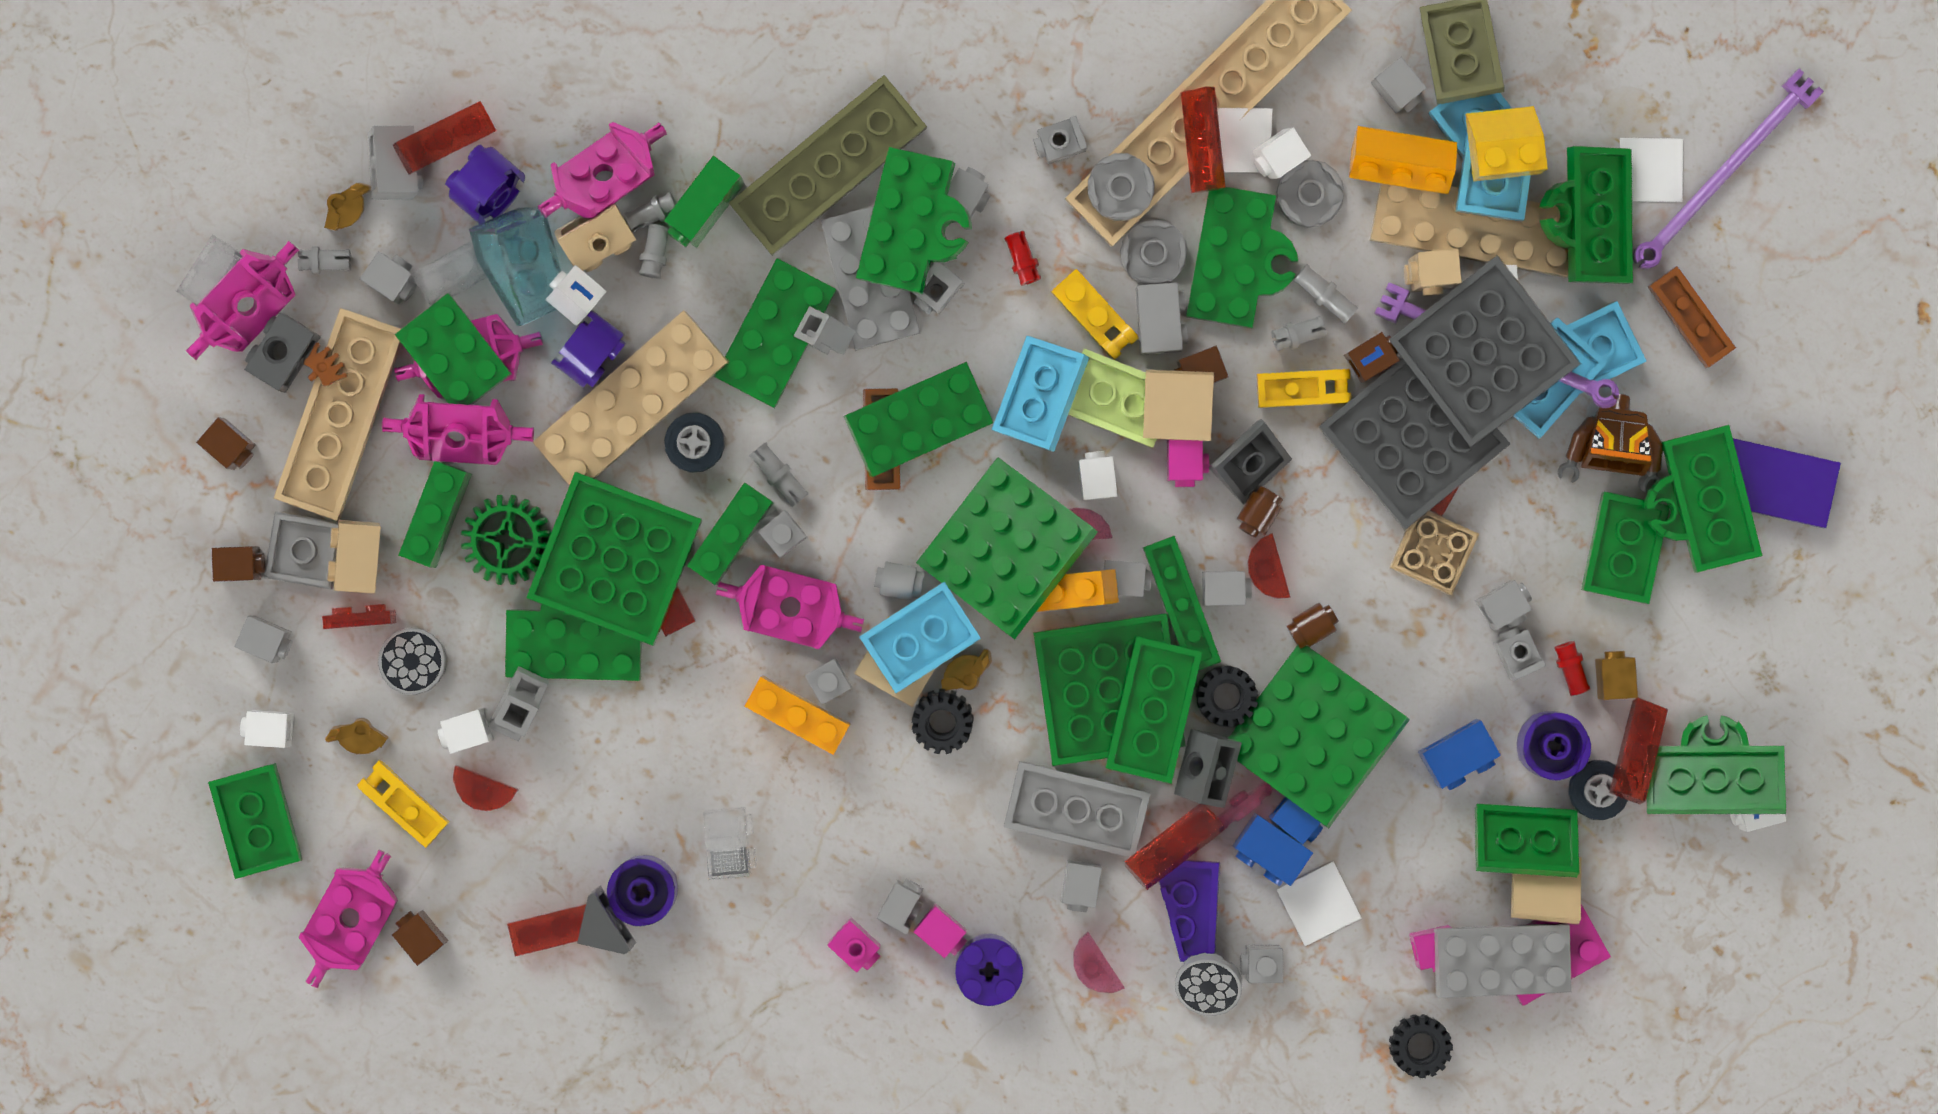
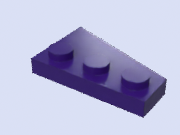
M1152 858L1180 962H1184L1191 956L1202 953L1216 954L1220 862Z

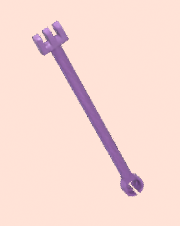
M1800 68L1782 85L1789 93L1654 239L1650 242H1644L1634 249L1633 261L1635 264L1644 259L1643 253L1645 249H1650L1654 253L1653 260H1645L1639 268L1650 269L1657 266L1662 257L1661 251L1793 108L1798 103L1805 109L1809 108L1824 92L1818 86L1808 95L1806 90L1814 83L1809 77L1798 86L1796 81L1804 74Z
M1388 283L1386 290L1397 295V297L1393 299L1383 295L1380 302L1392 308L1388 311L1377 307L1374 314L1396 324L1401 314L1416 319L1426 310L1407 302L1410 296L1409 290ZM1570 372L1559 381L1592 396L1593 402L1601 408H1609L1617 403V400L1612 395L1619 398L1618 386L1609 379H1602L1597 382ZM1602 387H1609L1612 390V395L1603 398L1599 395V390Z

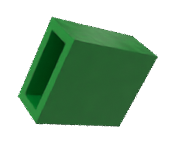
M713 155L664 221L670 227L667 233L685 248L689 243L697 248L729 206V202L735 198L745 183L742 177Z

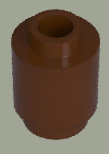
M1260 486L1257 492L1253 491L1236 518L1241 522L1239 529L1254 538L1258 534L1265 536L1282 509L1280 504L1283 499L1269 489Z
M1317 603L1292 618L1293 622L1286 627L1301 649L1306 645L1311 647L1336 632L1334 624L1338 623L1339 620L1329 605L1322 607L1320 603Z

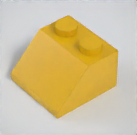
M1534 106L1465 114L1473 182L1538 175L1548 169L1544 134Z

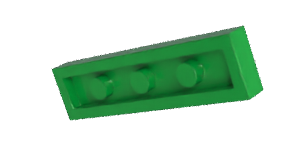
M1175 536L1142 547L1178 645L1203 652L1199 670L1220 663V656Z

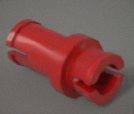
M1025 231L1015 232L1004 238L1014 262L1012 270L1014 274H1018L1021 286L1041 279L1036 268L1039 266L1037 258L1032 256Z
M1575 641L1565 642L1554 647L1558 655L1556 664L1558 668H1562L1570 696L1582 694L1591 689L1581 663L1584 659L1582 653H1578Z

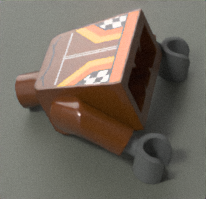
M1619 394V398H1617L1615 395H1612L1617 400L1614 406L1610 408L1600 407L1595 416L1587 417L1573 433L1566 453L1568 461L1560 465L1558 476L1561 479L1564 469L1571 467L1574 469L1571 482L1577 481L1579 470L1576 466L1578 462H1581V468L1641 476L1638 483L1639 488L1646 493L1649 480L1654 479L1656 482L1661 479L1657 476V472L1661 471L1662 441L1653 426L1648 424L1647 415L1644 412L1630 410L1629 396Z

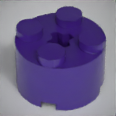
M480 144L470 152L468 156L469 161L460 171H454L448 177L445 185L450 189L449 198L480 225H486L488 223L484 219L489 216L494 219L498 218L513 203L520 192L516 188L518 180L524 183L525 174L494 147L485 148Z
M593 310L587 315L592 321L589 324L583 321L559 351L563 359L560 361L555 357L551 362L552 365L583 388L586 384L591 387L595 385L605 372V369L601 367L607 357L614 360L626 344L621 340L624 334Z
M1545 711L1533 714L1522 725L1517 736V753L1521 763L1531 773L1549 780H1564L1575 775L1586 766L1590 758L1591 741L1587 731L1578 719L1565 713ZM1555 739V742L1560 744V748L1551 751L1547 744Z
M649 855L635 856L623 862L612 873L607 885V898L616 917L624 923L639 927L651 925L665 917L674 906L678 894L677 877L674 871L663 860ZM645 883L651 895L646 894L643 898L638 897L639 891L635 889V886Z
M996 934L978 935L968 941L958 953L955 964L957 984L963 995L976 1004L983 1006L1002 1004L1013 998L1022 983L1023 966L1020 954L1015 946L1002 936ZM986 962H992L993 968L999 969L998 972H993L992 977H985V972L979 971L980 968L986 967Z

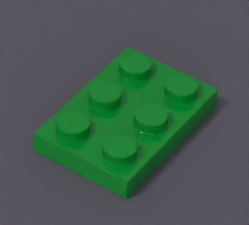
M449 293L395 334L449 404L473 405L512 375L507 366Z
M1602 492L1581 590L1649 604L1663 537L1650 528L1647 522L1652 519L1667 520L1670 509L1669 505L1658 503L1653 509H1644L1645 500Z
M276 763L208 782L235 879L303 860Z
M1476 804V871L1577 878L1580 873L1578 810Z

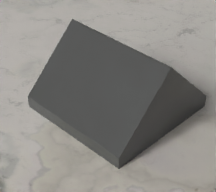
M1260 419L1209 465V469L1244 505L1253 491L1257 492L1260 486H1264L1292 458L1267 424Z
M600 885L587 898L577 944L626 954L631 951L636 941L625 923L614 914L607 895Z

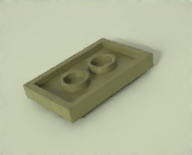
M1452 0L1419 7L1437 105L1504 92V82L1488 0Z

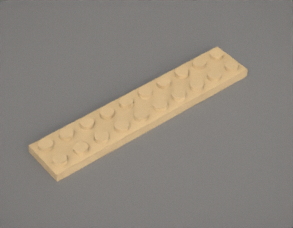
M1266 0L1109 154L1128 153L1140 159L1150 168L1154 178V195L1149 207L1140 216L1128 221H1113L1103 217L1092 206L1088 197V179L1090 174L1065 200L1113 247L1210 151L1212 108H1249L1243 115L1244 117L1352 10L1343 0Z

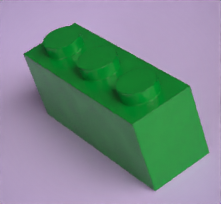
M434 461L398 556L429 568L437 567L471 479V473L439 461Z
M744 482L687 567L712 584L718 585L775 502Z

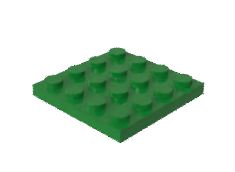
M997 457L916 564L939 582H945L952 592L1015 640L1098 531Z
M575 472L526 598L654 646L701 526L702 519Z
M1167 613L1033 632L1052 766L1108 757L1135 638L1138 636L1171 644ZM1184 734L1180 748L1186 747Z
M1297 645L1255 701L1258 702L1257 707L1249 709L1253 713L1252 716L1249 718L1245 715L1243 717L1245 722L1238 724L1228 738L1242 743L1237 762L1329 829L1410 719L1307 645L1301 649Z

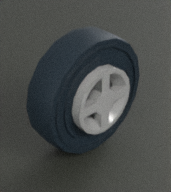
M698 412L686 413L676 418L668 427L664 438L665 452L670 461L679 469L690 473L704 472L714 467L722 457L725 448L724 434L719 424L710 416Z
M1592 760L1587 762L1580 772L1571 777L1568 794L1572 805L1580 814L1593 820H1606L1615 817L1625 808L1629 800L1630 785L1627 776L1619 766L1609 761Z

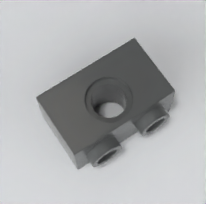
M280 312L277 317L272 316L263 330V333L266 335L259 346L256 344L249 351L245 359L248 364L244 370L274 389L286 393L302 368L305 359L308 358L315 343L318 342L321 336ZM284 342L287 346V354L283 359L276 360L273 356V348L277 343Z
M1191 729L1174 794L1199 804L1225 808L1242 743L1215 733Z

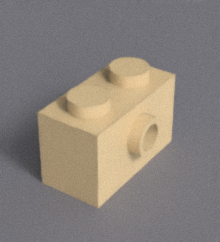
M616 203L594 218L579 216L554 231L557 241L573 267L576 265L582 271L585 270V272L598 268L603 263L602 260L613 253L614 255L624 253L632 246L631 243L636 240Z
M1459 249L1418 252L1408 259V265H1404V280L1406 285H1411V293L1423 292V296L1444 294L1443 290L1452 289L1462 283Z
M339 520L338 528H331L330 548H336L335 562L329 561L327 581L333 582L334 591L375 594L380 523Z

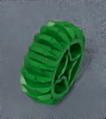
M497 495V506H494L493 502L487 498L484 500L487 511L484 512L480 507L475 506L473 511L479 518L475 520L466 517L465 522L472 525L473 529L472 531L462 530L461 535L471 537V543L461 544V549L473 550L472 554L465 557V561L472 562L477 559L478 563L472 570L474 573H479L486 568L484 580L490 581L494 573H496V584L503 585L505 576L508 575L510 585H516L518 573L523 581L530 579L526 569L530 568L536 573L538 565L535 561H541L543 555L540 554L541 549H545L547 543H543V537H550L552 531H541L540 527L546 525L549 520L546 517L539 520L535 519L541 511L537 506L532 508L530 512L527 511L530 500L524 499L518 507L516 495L510 496L508 505H506L503 495ZM506 512L505 519L502 520L501 527L497 531H482L489 519L499 513ZM516 514L528 522L533 533V539L525 538L518 533L517 521H515ZM508 530L510 537H513L514 540L523 541V543L508 544L509 549L506 550L504 549V543L491 539V536L500 537V535H505L504 531ZM481 541L492 543L497 550L496 558L498 559L497 566L485 556L481 547ZM516 549H531L530 554L522 563L508 568V562L511 560L512 554Z

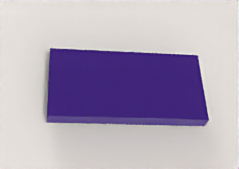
M1733 438L1751 512L1814 527L1827 528L1841 465L1840 462Z

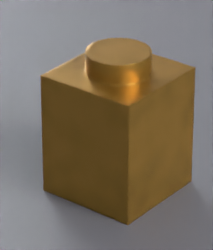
M1625 651L1604 652L1605 658L1595 659L1598 699L1638 698L1635 657H1625Z

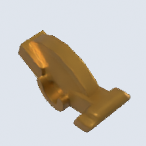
M355 183L341 193L330 195L327 199L328 213L324 228L336 231L352 226L357 222L364 211L363 195L371 191V186L364 183Z
M984 649L979 657L976 655H963L955 658L944 672L943 679L941 680L942 689H945V691L961 688L964 690L975 689L979 684V678L992 663L990 650Z
M359 718L351 724L333 726L325 740L326 742L338 740L343 748L354 754H369L379 747L382 748L389 736L374 728L368 719Z

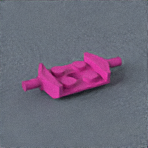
M612 122L609 124L610 132L563 165L558 167L553 162L550 166L556 192L554 196L537 206L541 214L547 218L562 206L565 210L569 208L583 218H594L655 175L649 153L652 150L651 144L667 135L663 125L661 126V123L658 122L645 133L639 134L634 130ZM602 171L613 173V176L607 181L595 179L596 175Z
M290 241L286 243L276 256L273 255L272 257L242 249L239 252L242 258L198 305L194 302L189 305L201 333L199 334L200 337L186 349V352L195 360L199 358L209 345L213 348L217 345L234 352H243L265 328L270 318L276 316L295 296L293 286L286 274L287 267L285 264L299 252V249ZM251 297L254 299V304L250 310L245 312L238 311L237 305L242 298Z
M498 314L471 320L512 373L503 382L516 380L520 355L523 349L543 345V340L538 339L542 338L540 331L521 337L515 335ZM413 361L414 364L394 368L395 374H400L396 375L398 382L421 377L438 398H444L416 361Z
M419 394L408 418H404V420L383 418L382 432H403V438H407L413 456L419 460L497 465L507 445L512 444V440L531 442L534 440V427H513V425H510V421L497 399H492L490 406L425 402V395ZM453 431L459 432L465 439L455 441L448 436V433Z
M760 565L743 586L740 585L738 587L721 581L718 583L719 588L727 589V591L717 589V596L736 599V602H739L743 629L746 631L798 643L815 649H820L837 628L841 629L843 627L860 633L862 631V626L854 625L853 622L863 625L864 618L844 615L845 612L841 611L837 584L765 565ZM788 597L796 598L801 606L799 613L793 617L785 615L781 609L783 600Z
M378 850L373 862L366 870L338 868L334 872V878L306 928L298 937L315 960V965L305 980L307 984L310 985L313 982L311 986L318 988L327 970L331 968L349 970L361 968L398 902L393 890L382 879L383 874L381 873L391 858V855L388 853L384 855V851ZM347 908H352L359 914V922L355 927L345 925L342 920L343 911Z

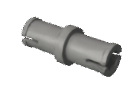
M1308 264L1293 279L1294 282H1297L1316 298L1314 302L1317 305L1321 306L1323 304L1341 319L1344 324L1358 309L1356 305L1352 304L1336 290L1337 285L1332 281L1328 283L1312 270Z
M765 442L749 456L768 476L767 482L770 485L774 484L793 507L809 493L804 490L789 472L791 469L789 465H783Z

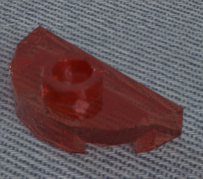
M1270 533L1260 538L1251 548L1247 560L1248 575L1253 585L1264 595L1276 599L1291 598L1273 533Z
M455 765L453 783H455L456 791L461 800L473 809L491 811L502 808L513 800L519 790L516 787L461 766Z

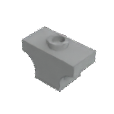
M518 666L488 727L519 741L521 736H525L539 710L540 702L549 680Z

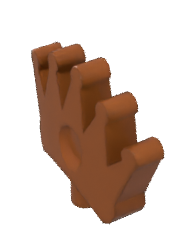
M315 343L308 358L304 361V365L313 370L308 379L312 382L319 377L323 386H330L336 381L347 378V373L337 375L340 369L345 366L343 362L333 365L340 355L334 353V355L327 358L331 348L325 347L323 351L318 353V348L321 345L320 343Z

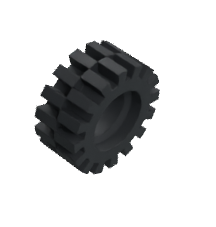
M1219 666L1205 673L1202 680L1200 679L1198 689L1196 690V703L1201 714L1210 722L1219 726L1234 727V725L1245 722L1243 719L1245 715L1249 718L1252 716L1253 713L1249 709L1257 707L1258 702L1255 701L1257 700L1258 690H1256V684L1245 671L1232 666ZM1223 683L1235 685L1240 693L1239 702L1231 709H1221L1214 701V692Z
M939 689L938 693L932 690L928 692L927 697L923 696L919 700L918 705L916 704L911 723H913L912 732L917 735L916 741L918 744L924 743L923 748L927 751L930 748L935 749V754H940L941 750H945L946 754L952 753L954 748L959 750L962 748V744L968 741L974 721V715L971 713L972 707L970 704L967 705L965 703L966 698L963 695L960 698L956 696L957 692L951 690L950 693H945V689ZM938 710L949 711L954 716L956 725L949 732H937L930 724V716Z
M1414 1014L1410 1015L1409 1019L1403 1018L1400 1020L1401 1024L1398 1027L1394 1026L1392 1030L1394 1032L1393 1036L1389 1038L1391 1047H1389L1390 1054L1398 1067L1412 1077L1418 1076L1419 1078H1426L1427 1075L1433 1077L1437 1075L1436 1072L1438 1070L1443 1071L1446 1068L1445 1063L1451 1060L1450 1051H1453V1044L1450 1041L1451 1036L1446 1028L1436 1019L1421 1014V1016ZM1419 1033L1427 1034L1433 1040L1431 1054L1423 1059L1414 1058L1408 1050L1410 1039Z

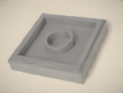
M275 512L264 578L332 589L333 582L327 581L329 561L335 562L336 548H330L331 528H338V522Z

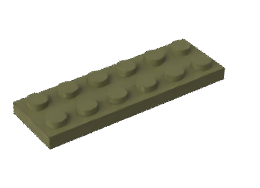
M883 75L730 201L729 205L773 256L885 163L889 147L903 149L926 130L927 126L888 78Z

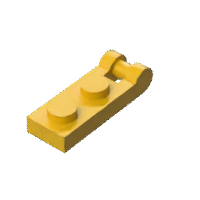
M1077 269L1051 291L1113 360H1116L1122 354L1120 351L1128 343L1132 345L1139 339L1134 330L1125 323ZM1114 326L1119 334L1110 341L1105 336V333Z
M1350 369L1256 374L1258 408L1346 404L1352 399V393H1348V380L1351 379ZM1325 381H1334L1335 393L1326 394Z
M378 760L372 767L374 771L368 778L363 777L357 784V787L421 845L427 848L450 821L394 773L386 763ZM383 780L391 785L384 794L377 788Z

